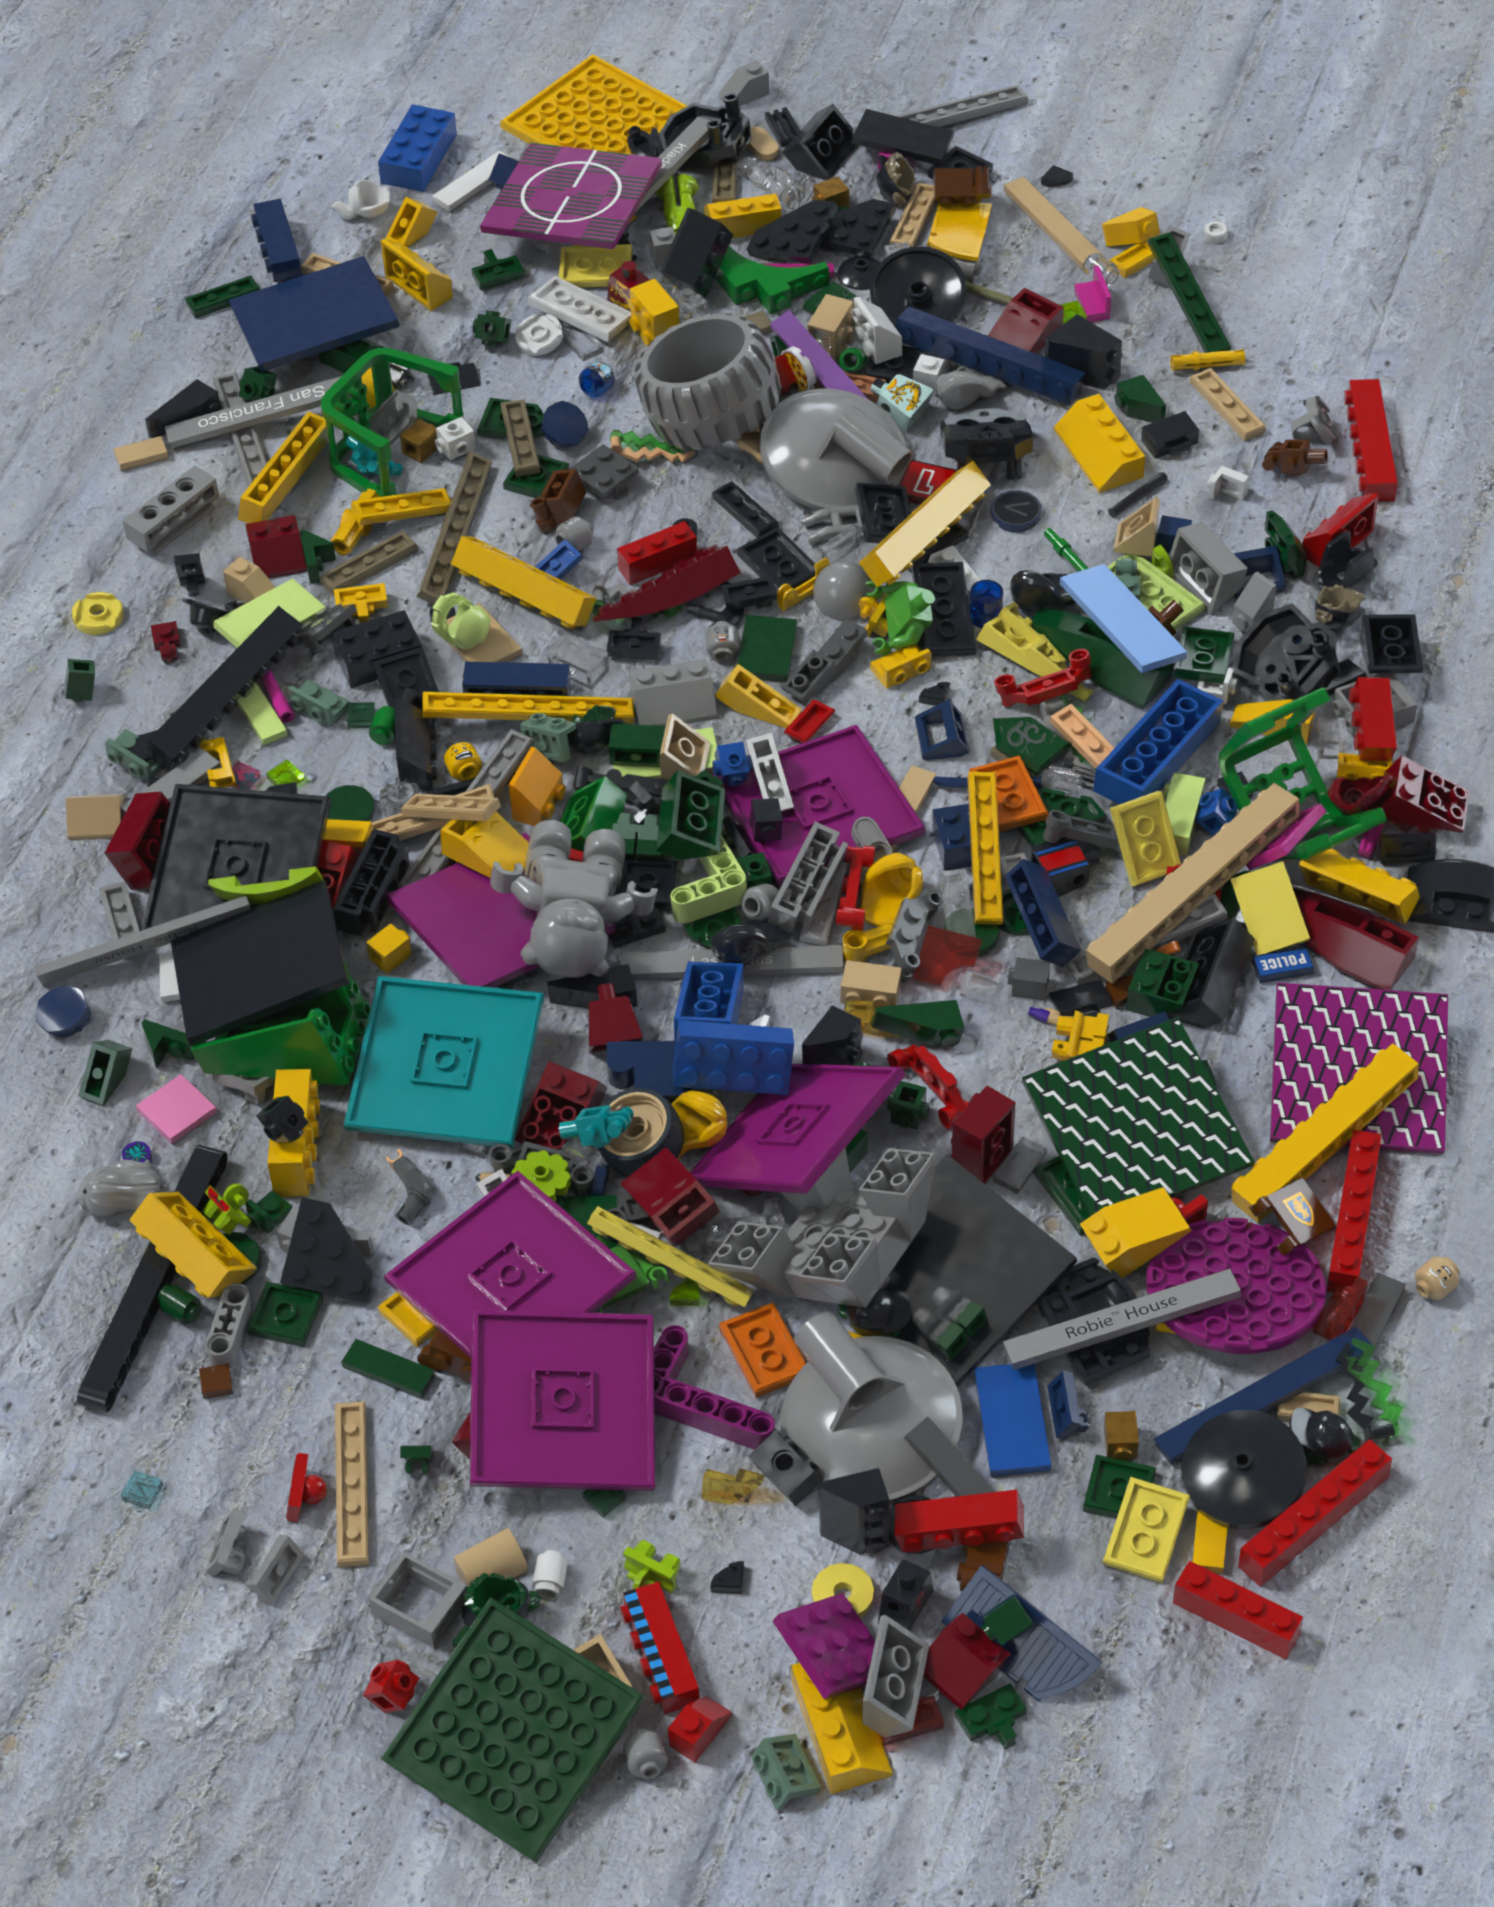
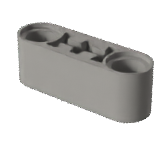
M230 1284L223 1290L206 1341V1349L211 1366L229 1363L231 1369L236 1363L252 1314L249 1291L243 1284Z

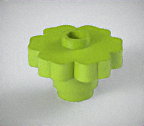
M545 1150L529 1153L527 1160L517 1161L515 1168L512 1170V1174L516 1171L523 1174L554 1202L556 1195H565L571 1185L568 1162L559 1154L549 1156Z

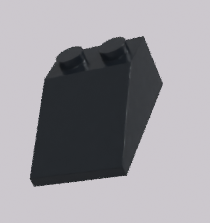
M1415 614L1363 615L1360 642L1362 656L1369 674L1423 673Z

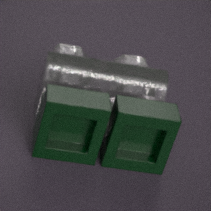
M940 1286L931 1297L933 1303L939 1306L932 1314L922 1307L913 1315L915 1324L921 1329L925 1340L951 1361L968 1342L967 1337L971 1339L988 1318L984 1307L975 1301L971 1302L965 1298L958 1289L955 1288L952 1292Z

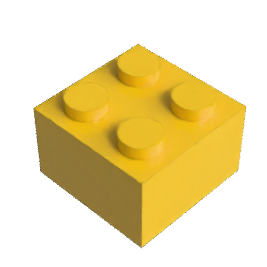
M656 279L629 289L630 299L628 300V305L631 310L629 323L633 331L639 333L646 346H650L652 340L658 335H662L668 328L679 324V306Z

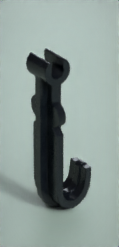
M577 766L573 787L577 791L606 776L628 795L626 801L632 802L631 799L634 798V795L629 787L637 781L654 798L657 805L661 807L662 788L669 780L632 774L622 777L621 772L617 769H610L604 775L594 773V770L591 768Z

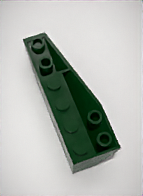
M1041 608L1031 618L1033 622L1031 627L1037 633L1044 634L1066 660L1069 661V654L1074 650H1088L1091 658L1090 670L1092 676L1090 679L1099 687L1142 709L1172 678L1173 663L1141 673L1090 618Z

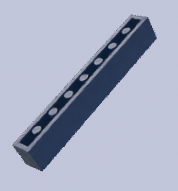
M908 307L897 317L895 328L902 336V343L1067 405H1071L1081 394L1086 372L912 307Z

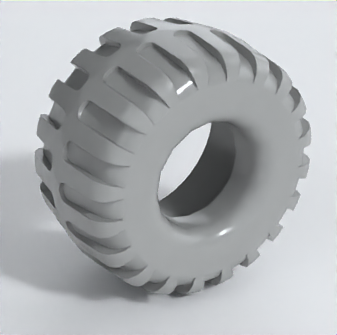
M720 313L719 315L706 314L698 318L687 319L676 326L674 325L668 328L662 335H658L652 340L651 345L647 346L641 353L635 367V383L643 411L657 435L667 444L675 445L680 449H689L691 447L693 450H704L706 446L717 448L723 446L722 443L730 440L735 442L741 439V435L746 432L752 433L758 428L759 422L763 423L771 416V411L777 407L779 396L781 395V383L776 361L759 327L754 322L740 315L732 316L728 313Z

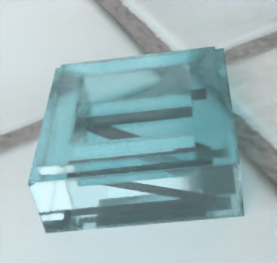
M134 1470L121 1493L122 1501L150 1510L163 1486L162 1479Z

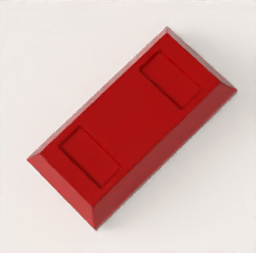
M813 699L784 730V734L800 743L808 742L836 710Z

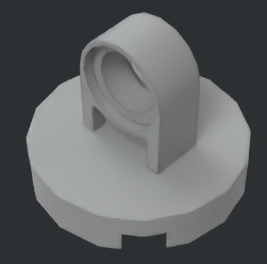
M1318 395L1307 399L1306 409L1308 413L1295 419L1291 424L1293 438L1295 440H1310L1319 435L1325 443H1332L1339 438V431L1335 420L1331 421L1328 412H1330L1329 407ZM1300 427H1308V428H1309V429H1308L1307 431H1305V432H1298V431H1297V429L1300 428Z

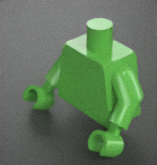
M873 581L867 582L866 585L868 587L875 588L874 592L866 593L873 599H880L884 593L887 594L884 597L889 642H886L881 637L874 639L872 644L879 648L874 651L883 657L890 654L893 648L898 650L918 643L922 633L930 626L933 620L931 604L935 601L934 594L930 590L919 588L916 583L907 581L893 582L890 585L886 583L885 586L880 585L879 587H876Z
M602 1235L596 1237L606 1247H608ZM621 1245L611 1248L610 1250L636 1272L637 1278L597 1311L602 1313L603 1308L646 1290L649 1285L648 1280H651L654 1289H659L657 1280L664 1279L667 1283L669 1282L666 1269L656 1267L634 1250H628Z

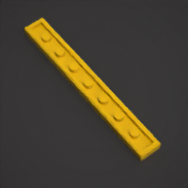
M423 692L422 695L424 718L528 720L533 714L543 713L549 717L563 718L565 721L572 722L574 715L582 718L593 706L604 705L613 707L616 710L614 719H621L625 723H634L633 698Z

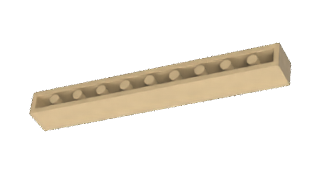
M1273 783L1268 789L1261 791L1250 805L1243 807L1233 820L1225 823L1215 836L1206 840L1197 852L1192 856H1188L1180 867L1174 872L1169 873L1162 883L1155 889L1148 891L1145 898L1136 906L1130 907L1118 922L1111 924L1101 937L1089 944L1086 949L1088 967L1113 984L1141 959L1145 948L1151 950L1186 919L1190 913L1197 909L1203 901L1214 894L1300 817L1299 798L1276 783Z

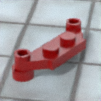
M1086 649L1074 650L1069 654L1071 665L1069 668L1020 685H1016L1013 675L1005 674L997 677L994 684L996 692L1001 697L1002 705L1012 706L1016 703H1025L1030 706L1041 704L1045 700L1064 696L1071 691L1077 690L1078 685L1082 681L1088 680L1092 676L1089 651Z
M864 845V848L847 846L846 862L851 863L849 876L843 877L842 892H846V897H840L839 909H837L836 914L837 926L852 927V930L857 931L864 930L866 909L857 908L862 867L870 868L874 864L875 846Z
M913 1044L903 1050L897 1049L889 1053L887 1060L890 1067H901L903 1071L912 1068L946 1105L938 1110V1117L946 1129H952L951 1123L954 1116L958 1112H963L969 1104L967 1100L962 1099L954 1075L948 1072L939 1063L938 1058L923 1045L917 1047Z

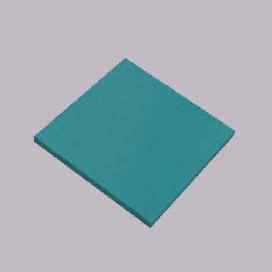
M378 976L345 1116L344 1129L348 1131L486 1146L504 1144L509 1148H513L543 1007L544 994L540 992Z

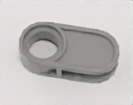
M860 817L854 822L851 836L857 847L864 848V845L875 846V848L884 850L886 855L892 854L889 842L874 819Z

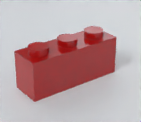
M683 521L618 547V570L629 585L674 568L672 564L683 558L689 559L693 557V553L697 551V537L687 523Z
M1358 677L1354 687H1351L1349 692V701L1354 704L1351 718L1352 726L1356 727L1354 749L1358 750L1360 761H1391L1397 749L1390 678Z

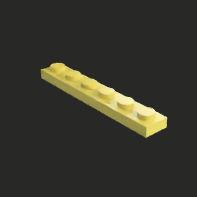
M598 1206L587 1223L593 1226L592 1229L599 1235L605 1237L609 1235L619 1240L618 1243L622 1247L632 1251L635 1249L645 1254V1258L654 1264L662 1263L670 1267L671 1272L678 1277H688L698 1282L697 1285L707 1292L715 1291L724 1296L723 1299L733 1306L741 1305L745 1307L754 1291L753 1288L710 1268L706 1263Z

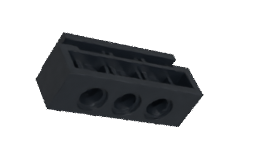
M377 829L372 830L333 908L337 930L362 936L368 923L370 924L371 932H377L390 906L387 902V894L398 889V884L410 865L408 846L406 843H402L400 846L399 835Z

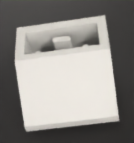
M855 297L854 309H852L855 327L852 331L857 342L860 341L865 354L870 356L875 364L902 356V336L884 311L860 297Z

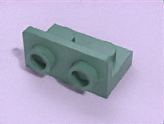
M309 679L299 689L294 686H290L287 689L289 704L294 710L301 711L312 717L316 722H321L329 727L350 709L347 699Z
M536 713L520 724L521 733L533 738V747L539 750L547 759L551 758L562 763L571 759L567 734L576 729V723L565 721L563 718H553L543 713Z
M125 728L114 741L108 738L105 742L108 759L114 764H121L127 768L133 776L141 777L149 782L151 777H154L161 769V764L158 762L153 763L154 759L146 762L126 749L133 747L136 743L135 738L139 737Z
M796 1734L763 1738L752 1755V1761L766 1788L767 1796L771 1799L775 1809H783L789 1799L817 1795L821 1785Z

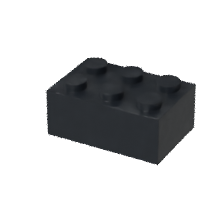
M405 610L331 632L334 654L350 688L378 680L372 666L374 661L422 647Z

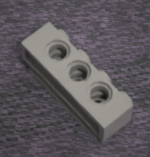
M194 465L123 520L126 539L154 556L215 509V505L212 502L219 497L216 478Z
M814 822L770 908L767 923L778 926L793 934L800 921L804 923L802 930L808 932L845 858L848 843L842 842L840 847L837 846L840 832ZM827 859L830 860L828 866L825 867ZM816 881H819L817 887L813 888ZM805 902H808L806 909H802Z

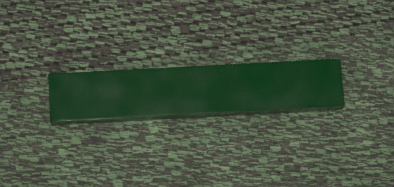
M1171 232L1149 238L1147 244L1204 353L1231 351L1227 338Z

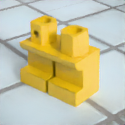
M1075 1011L1074 1017L1059 1016L1056 1034L1070 1036L1069 1042L1054 1039L1052 1058L1065 1061L1105 1045L1109 1028V1014L1098 1013L1097 1017L1083 1016L1081 1012Z

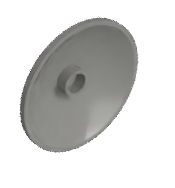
M811 389L784 399L771 411V416L764 422L760 436L761 459L773 482L792 499L816 510L858 505L855 492L857 483L900 486L907 466L913 456V452L906 446L900 428L888 413L874 402L860 395L838 389Z
M832 1312L819 1313L805 1322L796 1333L794 1342L809 1362L795 1376L785 1395L780 1417L782 1438L788 1435L799 1447L796 1453L802 1459L807 1455L819 1467L816 1474L821 1479V1482L879 1468L890 1499L889 1503L914 1495L926 1488L938 1476L904 1437L928 1416L951 1443L958 1448L963 1427V1410L957 1386L949 1372L929 1352L910 1342L882 1336L852 1338Z

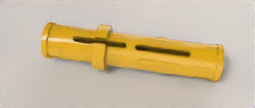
M1244 349L1209 353L1192 351L1191 354L1170 356L1172 371L1181 369L1198 371L1200 368L1245 364Z

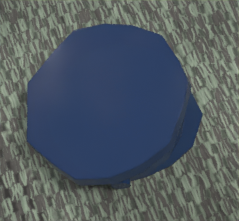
M556 402L549 406L544 413L541 432L556 447L567 448L579 445L589 430L584 413L578 406L569 402Z
M61 986L47 992L38 1000L36 1022L49 1034L57 1037H67L81 1032L90 1020L92 1012L82 990L70 986Z

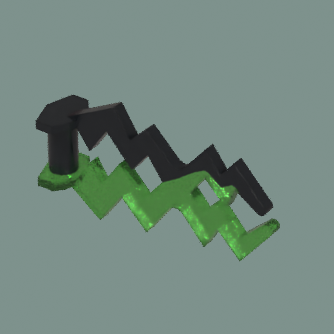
M1353 1338L1351 1343L1365 1351L1357 1363L1365 1368L1363 1372L1360 1373L1351 1369L1357 1358L1347 1356L1350 1343L1345 1344L1336 1359V1362L1343 1365L1338 1374L1353 1380L1355 1383L1347 1396V1399L1355 1404L1347 1414L1364 1430L1366 1442L1369 1439L1373 1441L1390 1436L1396 1437L1399 1435L1397 1420L1403 1407L1386 1401L1393 1386L1373 1379V1374L1381 1363L1370 1359L1376 1347ZM1364 1387L1377 1392L1370 1406L1384 1411L1379 1419L1385 1420L1389 1424L1374 1428L1369 1425L1374 1420V1417L1361 1413L1370 1399L1359 1394Z

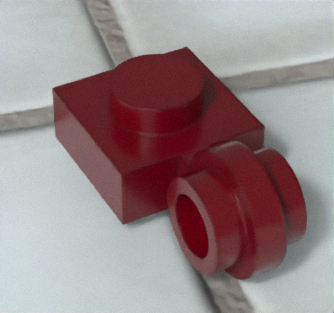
M176 621L151 625L155 651L160 650L162 661L171 663L173 659H178L176 647L181 645Z

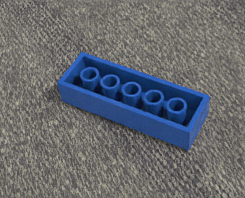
M1177 679L1096 768L1093 792L1120 805L1160 791L1166 782L1172 778L1173 773H1176L1220 724L1224 701Z

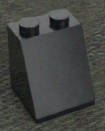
M1076 314L1045 338L1044 357L1086 372L1083 385L1104 390L1110 384L1115 383L1121 375L1122 340Z

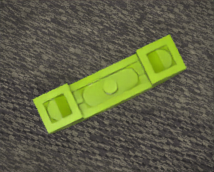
M315 866L290 869L289 880L241 885L238 879L233 876L208 879V884L216 896L231 901L247 896L250 905H261L323 880V877Z

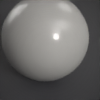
M834 562L826 566L815 580L813 596L816 606L824 615L833 619L845 620L848 618L851 620L858 618L861 613L858 602L863 597L870 598L866 593L875 591L874 588L866 585L867 582L872 580L864 569L854 562Z

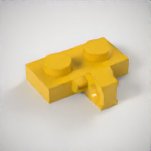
M385 583L334 589L336 605L354 604L357 611L351 616L358 615L359 623L369 621L368 614L375 613V609L388 607Z

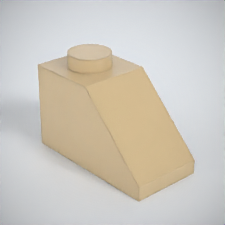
M240 556L223 571L226 592L245 603L276 588L259 566Z

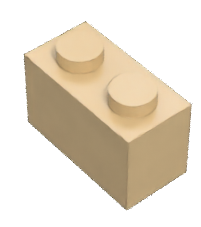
M846 960L841 982V1003L871 1008L897 1005L901 989L902 968Z

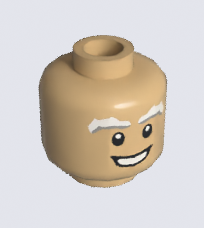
M1434 1256L1417 1269L1415 1273L1416 1290L1424 1298H1431L1437 1301L1442 1300L1459 1285L1460 1271L1451 1259Z

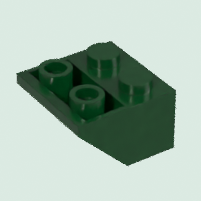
M1145 948L1128 988L1126 1010L1151 1017L1165 1011L1170 1013L1182 1009L1199 963Z

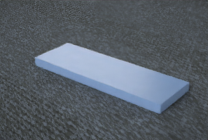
M1105 564L1060 577V585L1141 673L1187 658V651Z

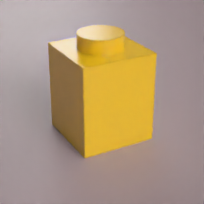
M390 923L366 942L368 958L388 974L412 956L411 939L404 930H398Z

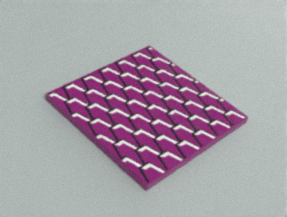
M1277 982L1270 1142L1287 1139L1293 1133L1297 1124L1301 1121H1307L1321 1103L1326 1104L1341 1085L1346 1086L1361 1067L1366 1068L1380 1050H1386L1393 1043L1419 1063L1418 1079L1361 1131L1382 1134L1381 1150L1444 1154L1446 1136L1448 994ZM1349 1140L1343 1147H1350L1351 1140Z

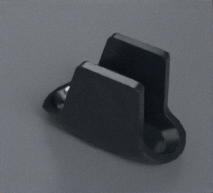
M1345 530L1326 544L1320 566L1314 574L1313 582L1319 591L1325 586L1333 587L1335 584L1342 585L1344 588L1353 587L1377 567L1378 562L1374 558V550L1370 547L1365 550L1351 547V533ZM1346 571L1344 579L1341 580L1337 574Z

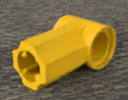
M887 923L864 932L857 930L847 931L843 935V960L845 962L846 960L865 962L867 956L890 949L891 947L885 943L892 924Z

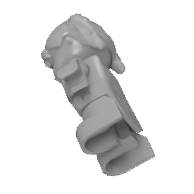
M556 820L539 822L533 827L525 859V876H522L523 866L520 862L515 864L514 871H507L500 866V863L494 861L490 885L497 892L503 894L512 893L524 907L536 911V920L531 928L530 941L521 950V957L527 965L537 964L550 974L569 978L584 977L588 974L601 977L609 969L605 959L608 936L605 933L604 922H618L630 913L637 916L650 914L654 907L658 889L651 888L650 892L641 893L635 890L636 884L631 881L627 886L626 893L615 895V891H618L622 879L626 849L624 838L616 831L600 829L588 835L584 844L582 862L569 860L572 841L569 828Z

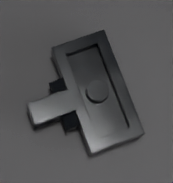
M632 617L630 630L609 631L606 650L607 657L659 660L661 633L643 631V617Z

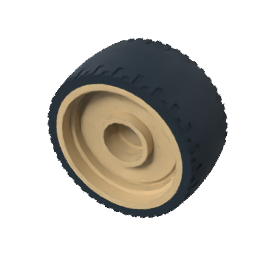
M630 1088L619 1092L617 1095L615 1094L605 1102L603 1106L610 1105L612 1112L620 1111L623 1107H629L634 1112L631 1124L625 1132L616 1138H612L608 1145L597 1148L606 1163L619 1175L626 1178L666 1147L676 1158L679 1157L684 1144V1128L674 1107L660 1093L649 1088Z

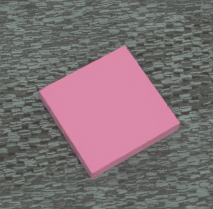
M182 1074L136 1105L137 1112L171 1144L217 1113L216 1107Z

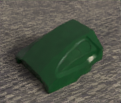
M1273 510L1266 513L1265 531L1270 537L1265 538V547H1276L1283 574L1290 572L1294 579L1303 577L1307 567V556L1302 543L1290 525Z

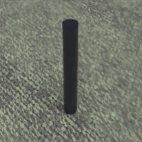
M1164 472L1156 475L1108 509L1109 515L1114 518L1167 481V475Z

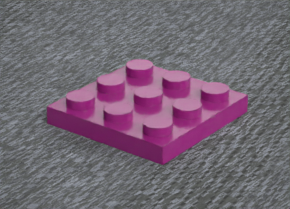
M844 1593L779 1613L774 1618L773 1623L824 1700L867 1684L875 1640Z

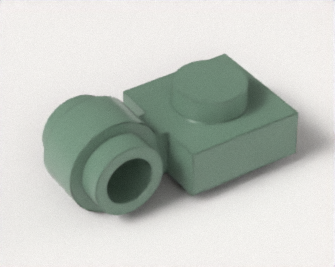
M1132 558L1116 560L1115 575L1140 601V576H1136L1137 561L1132 560Z

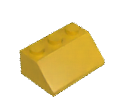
M777 194L717 202L703 207L704 215L721 222L734 234L732 238L753 235L757 229L781 217V206Z
M387 239L381 240L384 272L388 280L393 281L396 286L430 311L453 298L452 281L449 276L441 273L431 263L426 262L416 252L411 251L406 246Z

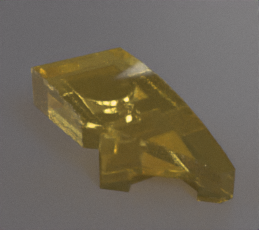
M741 1468L736 1476L706 1469L703 1476L701 1499L732 1504L759 1487L763 1483L765 1475Z

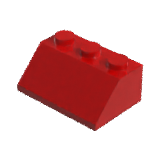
M1371 493L1351 499L1344 506L1338 507L1330 518L1324 519L1317 529L1309 532L1302 542L1307 560L1319 567L1326 544L1345 530L1351 533V547L1354 548L1374 531L1379 495Z

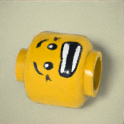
M456 743L444 755V763L452 778L457 781L475 778L482 769V760L475 747L470 743Z

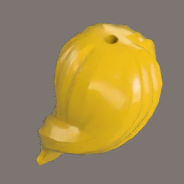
M892 853L882 857L869 868L863 881L861 905L859 907L860 909H866L865 922L878 927L887 923L893 925L901 902L905 898L912 900L920 895L923 889V873L921 868L916 866L914 859L901 853Z
M687 1091L682 1093L671 1104L681 1120L685 1137L683 1148L677 1159L690 1149L710 1147L718 1143L725 1135L727 1130V1113L722 1103L716 1097L704 1092Z

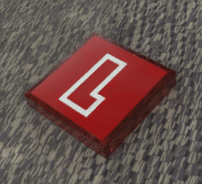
M911 460L906 467L899 486L906 487L908 502L921 505L957 469Z

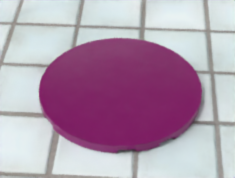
M1224 1218L1223 1221L1213 1222L1202 1220L1189 1224L1192 1231L1153 1257L1147 1268V1295L1231 1269L1241 1290L1240 1298L1163 1322L1173 1332L1187 1341L1223 1353L1256 1354L1290 1345L1302 1338L1314 1327L1322 1314L1325 1304L1326 1279L1320 1269L1319 1261L1309 1248L1303 1244L1283 1256L1276 1246L1289 1236L1287 1232L1270 1224L1262 1226L1249 1223L1248 1219Z

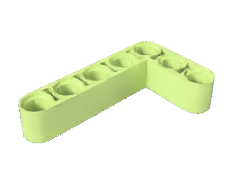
M722 835L718 855L699 857L709 877L680 886L671 892L672 915L675 921L690 923L741 905L742 896L747 891L746 876Z

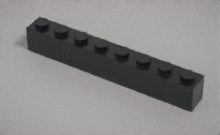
M278 606L149 738L145 753L152 756L155 761L168 771H171L176 764L179 766L186 761L189 756L188 752L192 748L197 749L205 740L204 735L209 730L213 732L217 729L222 721V716L225 713L230 715L237 707V701L241 697L246 698L254 688L253 684L257 680L261 682L270 672V666L273 663L278 665L285 657V651L289 647L294 648L302 638L300 632L303 624Z

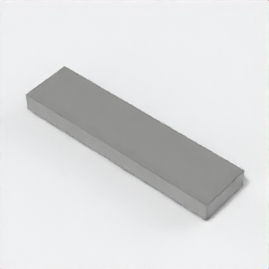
M201 749L141 793L162 791L169 803H171L175 784L199 785L208 778V769L221 768L220 762L204 749ZM132 799L121 806L123 814L127 811Z

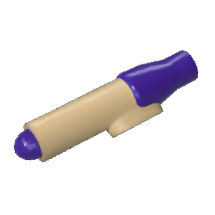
M1030 1007L1028 1011L1029 1016L1057 1026L1058 1017L1061 1016L1059 1011L1051 1008L1037 1009Z

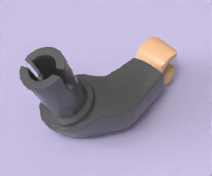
M397 1149L396 1151L399 1155L397 1159L391 1160L388 1156L386 1159L405 1185L408 1197L395 1214V1217L403 1224L411 1225L420 1209L430 1204L433 1195L422 1172L403 1155L400 1149Z

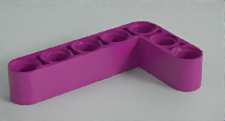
M671 1325L665 1328L654 1346V1414L755 1450L775 1431L774 1418L767 1412L677 1381L676 1379L689 1355L688 1334L685 1328L678 1325ZM736 1420L738 1422L731 1423L729 1421ZM759 1430H764V1431H766V1432L759 1433V1432H757V1431H759Z

